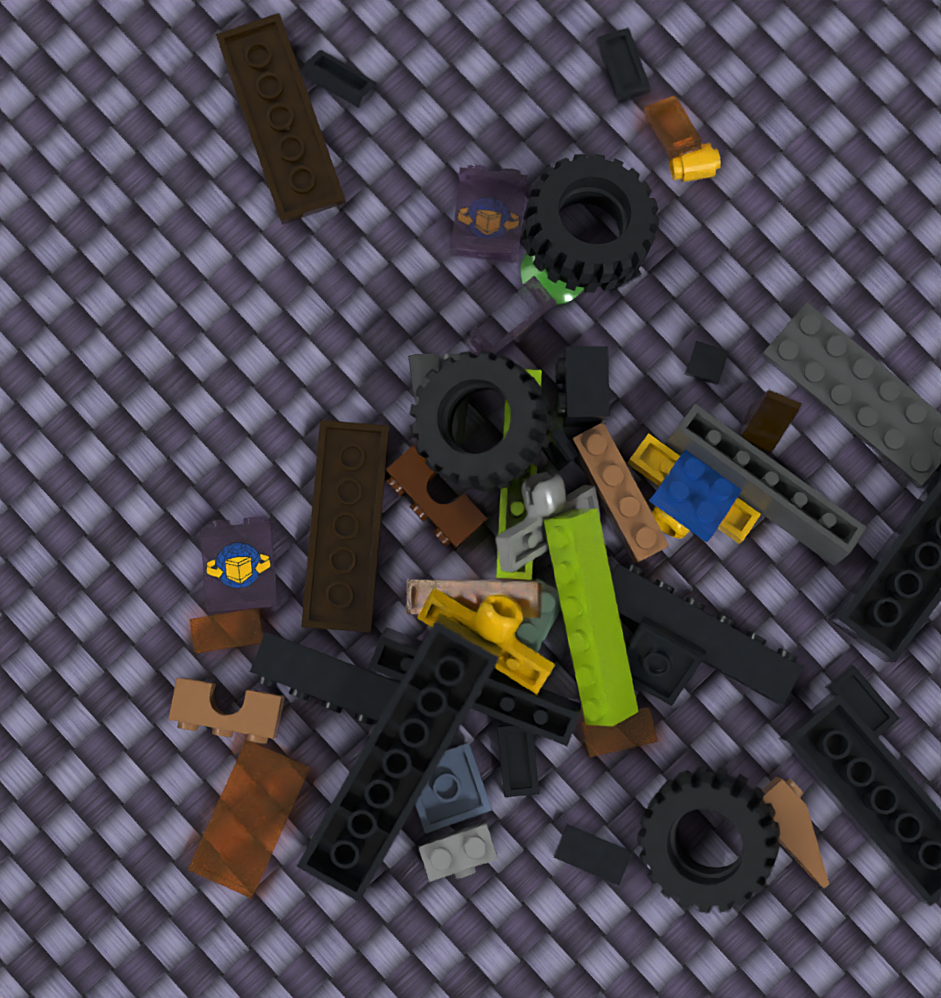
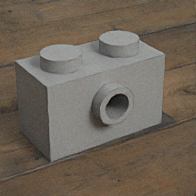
M486 820L419 843V850L430 882L455 874L456 879L469 876L476 872V866L498 859Z

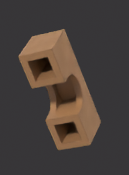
M184 677L176 679L169 720L178 721L177 728L198 731L199 725L213 728L212 734L224 737H233V732L247 734V741L267 744L268 738L273 739L277 737L284 695L246 690L245 700L241 709L235 714H227L222 712L215 703L217 683Z

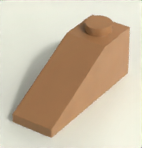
M775 777L762 791L765 793L763 801L765 804L772 803L776 812L774 822H778L780 826L778 842L817 885L825 888L829 885L807 805L800 799L804 793L790 778L784 781L782 778Z

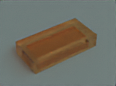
M676 96L644 106L645 117L670 160L702 149L701 138Z
M260 608L190 619L194 654L260 644L264 636Z
M650 707L638 709V713L614 726L585 725V722H580L588 757L658 742Z

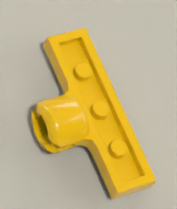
M648 433L627 464L660 486L680 455ZM737 497L717 529L740 544L761 514ZM657 506L652 511L657 524L665 534L680 539L685 537L690 531Z
M434 588L417 618L432 627L439 613L480 635L485 640L502 648V652L494 668L537 695L555 664L515 638V632L523 619L519 604L507 595L494 594L487 596L478 612H474Z

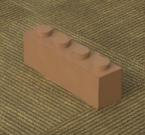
M604 422L572 438L571 443L580 454L577 458L591 485L596 486L597 496L633 564L668 547L667 540Z

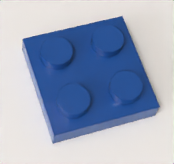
M685 449L649 501L707 543L742 490Z

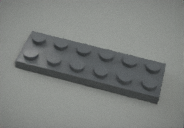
M808 302L803 305L761 354L762 357L917 487H921L941 464V414Z

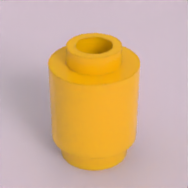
M710 143L678 148L675 153H670L668 157L670 174L673 181L681 180L682 183L714 177L716 169L721 167L719 151L717 148L712 149Z

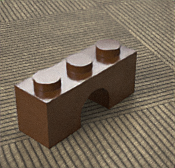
M412 445L386 469L387 474L390 476L386 482L399 496L404 492L414 502L409 506L422 522L428 518L436 526L437 529L433 531V534L446 548L452 544L457 549L487 522V518L464 493L450 504H439L433 501L427 490L430 481L437 473L433 472L425 464L426 459L419 456L414 445Z

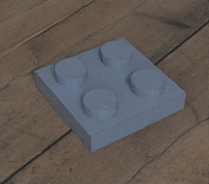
M469 742L446 750L415 804L425 834L492 810Z

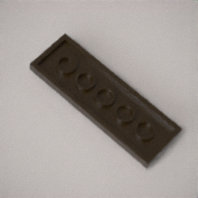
M280 13L215 34L282 225L346 203Z
M320 420L301 627L372 633L389 425Z

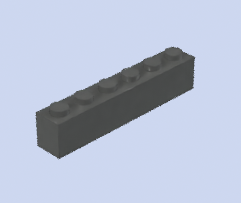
M697 404L693 405L665 443L680 455L686 449L742 490L738 496L740 499L833 566L852 552L867 528Z

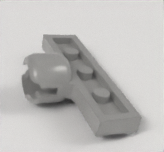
M539 473L527 477L521 487L527 517L522 522L496 536L501 570L514 572L549 550L543 520L570 509L598 508L599 518H601L596 486L583 485L566 495L564 480L558 474H554L553 477L548 473Z

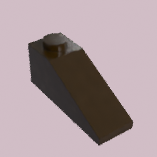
M768 389L749 406L738 435L766 455H769L773 452L799 412L802 403Z

